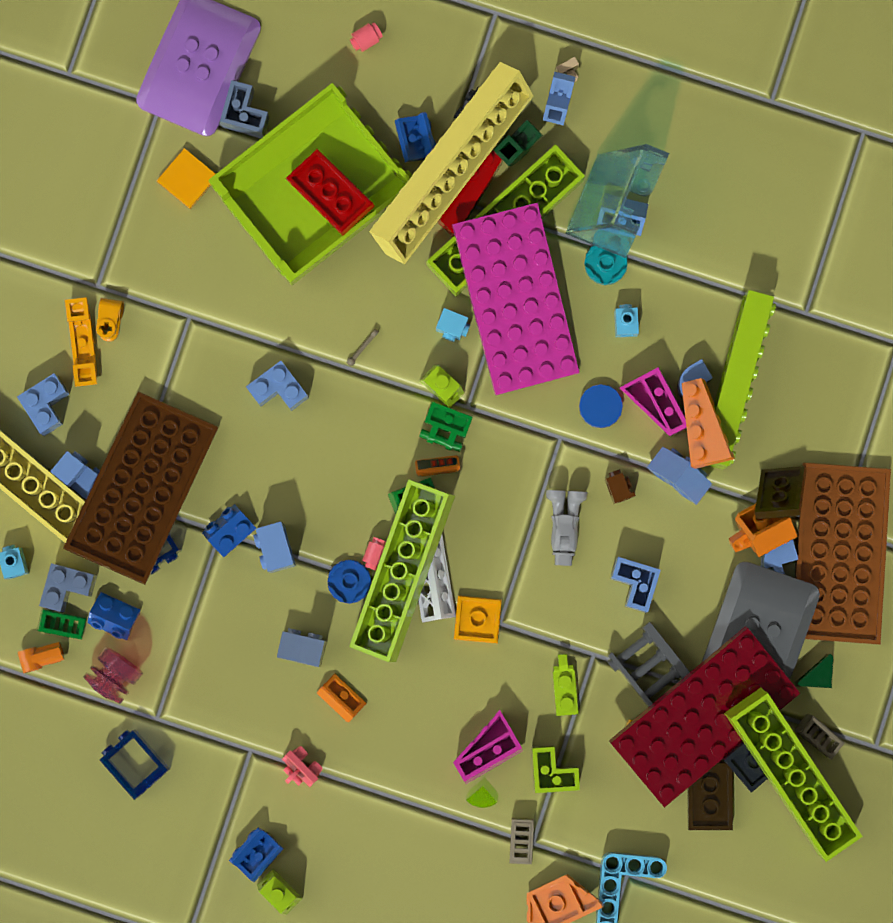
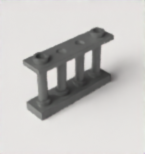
M650 622L642 627L644 631L642 637L621 654L615 657L610 652L607 655L610 658L607 662L615 672L617 670L621 672L648 707L653 704L649 700L653 695L675 678L681 677L683 679L690 673ZM653 642L658 648L655 651L656 654L629 674L622 666V663L647 643L651 644ZM667 660L672 666L669 668L670 671L643 692L635 681L660 661L664 662Z

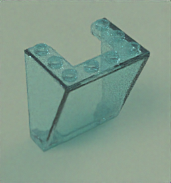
M644 144L598 154L565 234L626 258L640 227V224H634L631 220L634 210L624 206L629 191L640 196L651 194L669 153Z

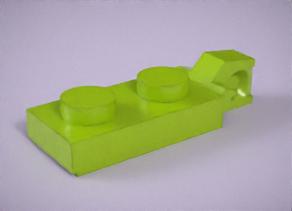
M559 654L558 666H553L554 672H552L556 716L578 714L575 670L573 665H568L567 654Z

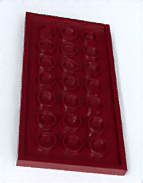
M745 626L612 737L609 742L665 808L743 742L724 714L759 688H762L769 694L779 711L796 698L800 692L752 632Z

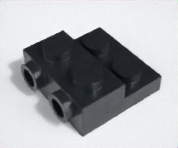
M741 742L723 758L751 793L768 779L744 742Z

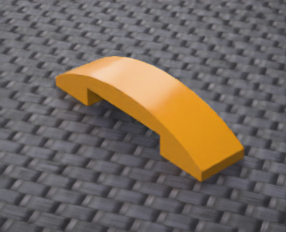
M87 297L65 300L71 338L75 387L97 385L96 355Z

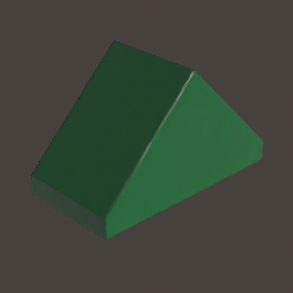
M826 654L801 676L795 684L802 687L832 688L833 656Z

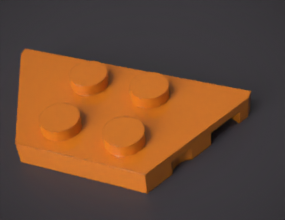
M566 874L527 893V922L571 923L603 908L604 904L571 876Z

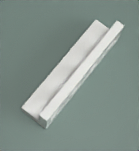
M442 535L425 583L429 584L430 591L427 594L423 586L418 600L422 622L456 617ZM429 604L433 606L434 616L430 617L427 609Z

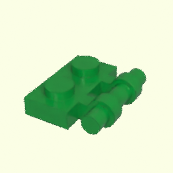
M432 402L424 422L431 425L432 428L430 432L422 429L419 437L426 439V442L430 444L434 442L445 446L446 450L451 451L453 449L460 452L463 444L456 442L455 439L457 435L466 438L473 417ZM438 429L450 432L449 439L437 435Z

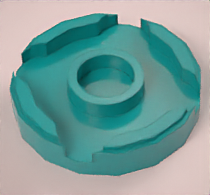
M597 243L586 254L584 261L585 272L597 284H614L621 280L626 273L627 256L623 249L615 243Z

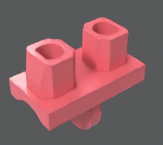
M302 746L293 751L290 750L282 758L288 765L283 770L289 776L285 782L289 784L293 780L299 786L304 781L311 787L318 780L317 777L323 768L316 761L309 767L302 762L308 755Z

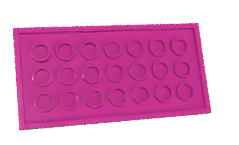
M538 203L452 224L494 394L499 395L578 374L579 369Z

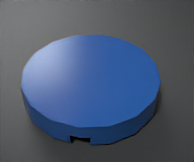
M602 384L587 389L580 398L579 403L581 417L587 424L595 428H606L616 423L621 416L623 408L622 399L618 392L612 387Z
M341 561L333 566L329 572L328 588L332 596L340 602L348 604L359 602L369 592L371 586L370 573L358 561Z

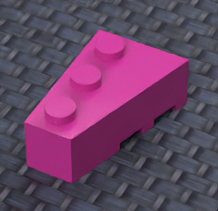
M659 367L620 387L669 436L687 428L686 418Z
M499 710L453 763L465 784H468L521 753L523 749L502 712Z

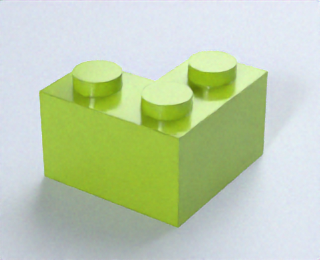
M554 746L531 747L535 793L580 790L578 767L556 768Z

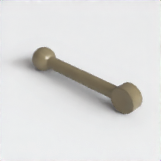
M377 329L371 333L353 357L347 359L349 366L355 364L357 357L372 339L376 337L379 333Z

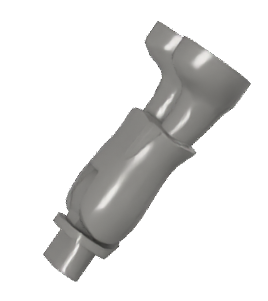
M546 490V497L552 502L553 515L551 516L553 521L551 546L553 550L552 555H555L554 565L572 566V556H575L574 552L578 543L579 506L587 499L588 492L568 491V514H563L566 491Z

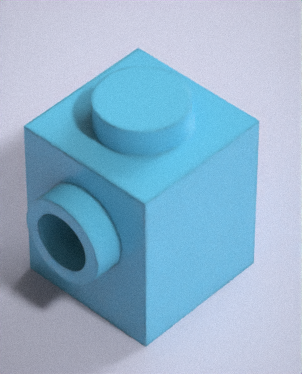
M631 304L619 305V308L614 311L615 337H637L639 334L638 307L632 308Z
M444 308L436 326V331L442 333V337L454 342L455 339L460 341L461 337H466L469 331L468 317Z
M15 545L2 548L3 552H0V566L4 579H12L29 574L22 548H16Z

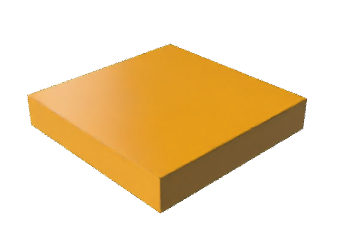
M184 148L158 178L157 183L191 210L211 186L208 180L215 173Z
M458 596L454 640L498 644L502 600Z

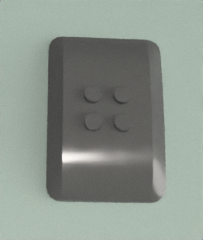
M740 562L734 569L702 662L746 626L790 680L819 600L818 588L811 583L750 562Z

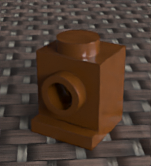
M620 469L608 473L609 478L605 479V483L613 505L636 496L635 492L630 493L629 489L632 488L628 476L624 477Z

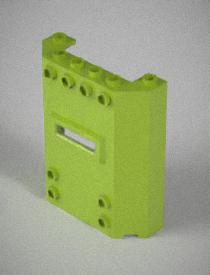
M333 83L208 180L226 207L291 286L380 217L412 177L408 170L404 171L402 169V166L395 158L391 160L387 155V147L382 141L377 142L374 139L375 133L368 124L364 126L359 120L361 116L354 107L352 109L348 107L345 99L347 95L340 86L336 88ZM316 149L332 162L354 185H357V188L375 205L344 236L285 179Z

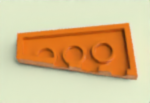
M699 378L682 383L691 467L697 469L734 460L735 457L733 452L730 451L729 441L722 430L721 420L714 409V402L706 381Z

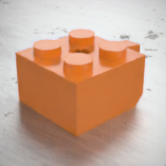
M756 504L737 514L735 521L739 532L731 536L729 542L735 552L751 547L756 555L760 557L798 536L790 517L756 519Z

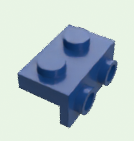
M422 112L418 116L395 120L405 163L425 160L426 156L436 146L427 113Z
M233 504L231 507L224 509L217 520L210 522L202 534L225 557L251 534L256 527Z
M100 592L89 612L88 624L95 629L111 633L115 638L128 640L131 629L141 610Z
M258 827L248 835L244 844L233 852L229 861L237 866L252 882H255L284 848L266 831Z

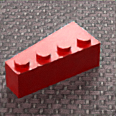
M493 150L438 220V223L452 237L455 236L452 224L469 219L502 165V159Z

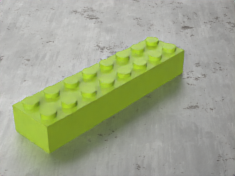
M555 144L475 218L538 203L541 219H543L584 181L585 175ZM454 236L427 260V266L457 297L467 288V283Z
M748 290L743 296L714 402V409L716 414L719 415L722 430L727 436L728 445L734 457L736 456V451H733L736 443H739L742 430H739V426L745 421L748 409L744 408L745 403L748 400L750 401L753 393V388L750 385L754 379L756 380L759 371L756 363L759 361V358H762L765 348L761 344L765 337L768 336L770 325L767 322L773 316L776 304L773 303V296ZM734 460L709 466L724 470L733 464Z
M408 479L353 634L350 648L387 662H397L455 495Z
M759 688L724 713L818 855L825 862L863 837L766 691Z

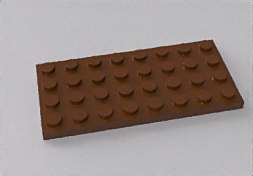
M138 392L63 549L146 585L219 427Z

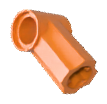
M60 642L17 652L23 674L39 670L42 666L65 660Z

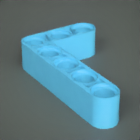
M619 852L604 854L600 867L598 899L603 904L605 902L613 903L614 908L610 913H604L602 908L596 910L595 923H617L622 875L661 878L667 871L665 861L657 856ZM610 857H616L618 860L617 866L612 869L608 868L606 860ZM632 859H637L640 862V866L636 871H631L628 868V863ZM655 861L662 864V869L658 873H653L650 870L651 864ZM608 879H612L616 883L615 888L611 891L604 889V883Z

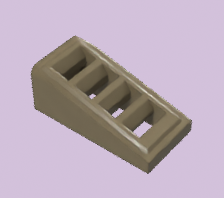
M806 714L795 728V732L830 760L834 758L845 743L816 717L810 714ZM819 728L820 731L817 733V735H816V736L814 737V739H813V738H812L813 734H814V733L817 731V729ZM827 734L828 736L820 745L819 742L824 737V735ZM833 739L835 742L827 751L825 748Z
M511 818L509 863L532 864L533 819ZM516 826L529 827V830L516 831ZM515 835L528 836V840L515 839ZM515 844H528V849L515 848ZM514 853H527V858L514 857Z

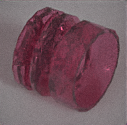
M105 646L97 657L100 663L104 665L102 669L92 665L90 669L97 676L95 677L86 672L83 678L100 695L121 704L124 698L117 692L120 691L128 695L129 690L123 685L124 682L135 685L143 675V672L125 657Z

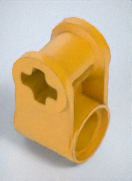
M100 299L96 331L104 341L112 342L118 337L124 311V301ZM109 326L112 329V331H108L107 334H105L103 330H106Z

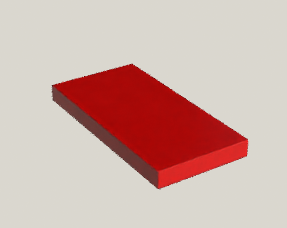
M318 149L285 178L342 236L375 207L373 202Z

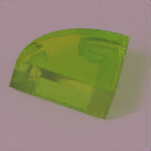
M481 786L466 799L468 803L479 808L491 807L497 803L484 786Z

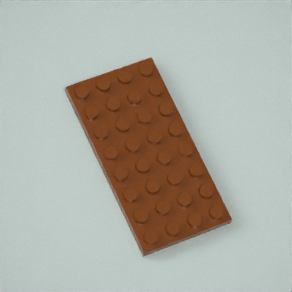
M802 463V466H805L806 479L801 515L798 522V560H796L795 578L815 585L820 594L805 639L881 645L891 469Z

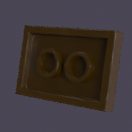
M805 466L761 470L755 506L756 519L801 515L806 479Z
M717 763L687 788L688 830H733L732 769L727 763Z

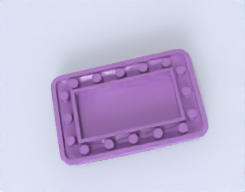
M180 0L138 92L136 101L139 108L202 136L213 135L220 124L231 80L239 81L261 31L259 21L213 0Z

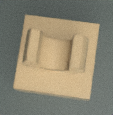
M573 57L557 66L555 72L575 76L576 82L578 81V76L575 71L578 70L579 63Z

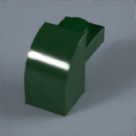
M526 120L512 135H508L495 148L494 152L508 166H513L529 152L543 134L529 120Z

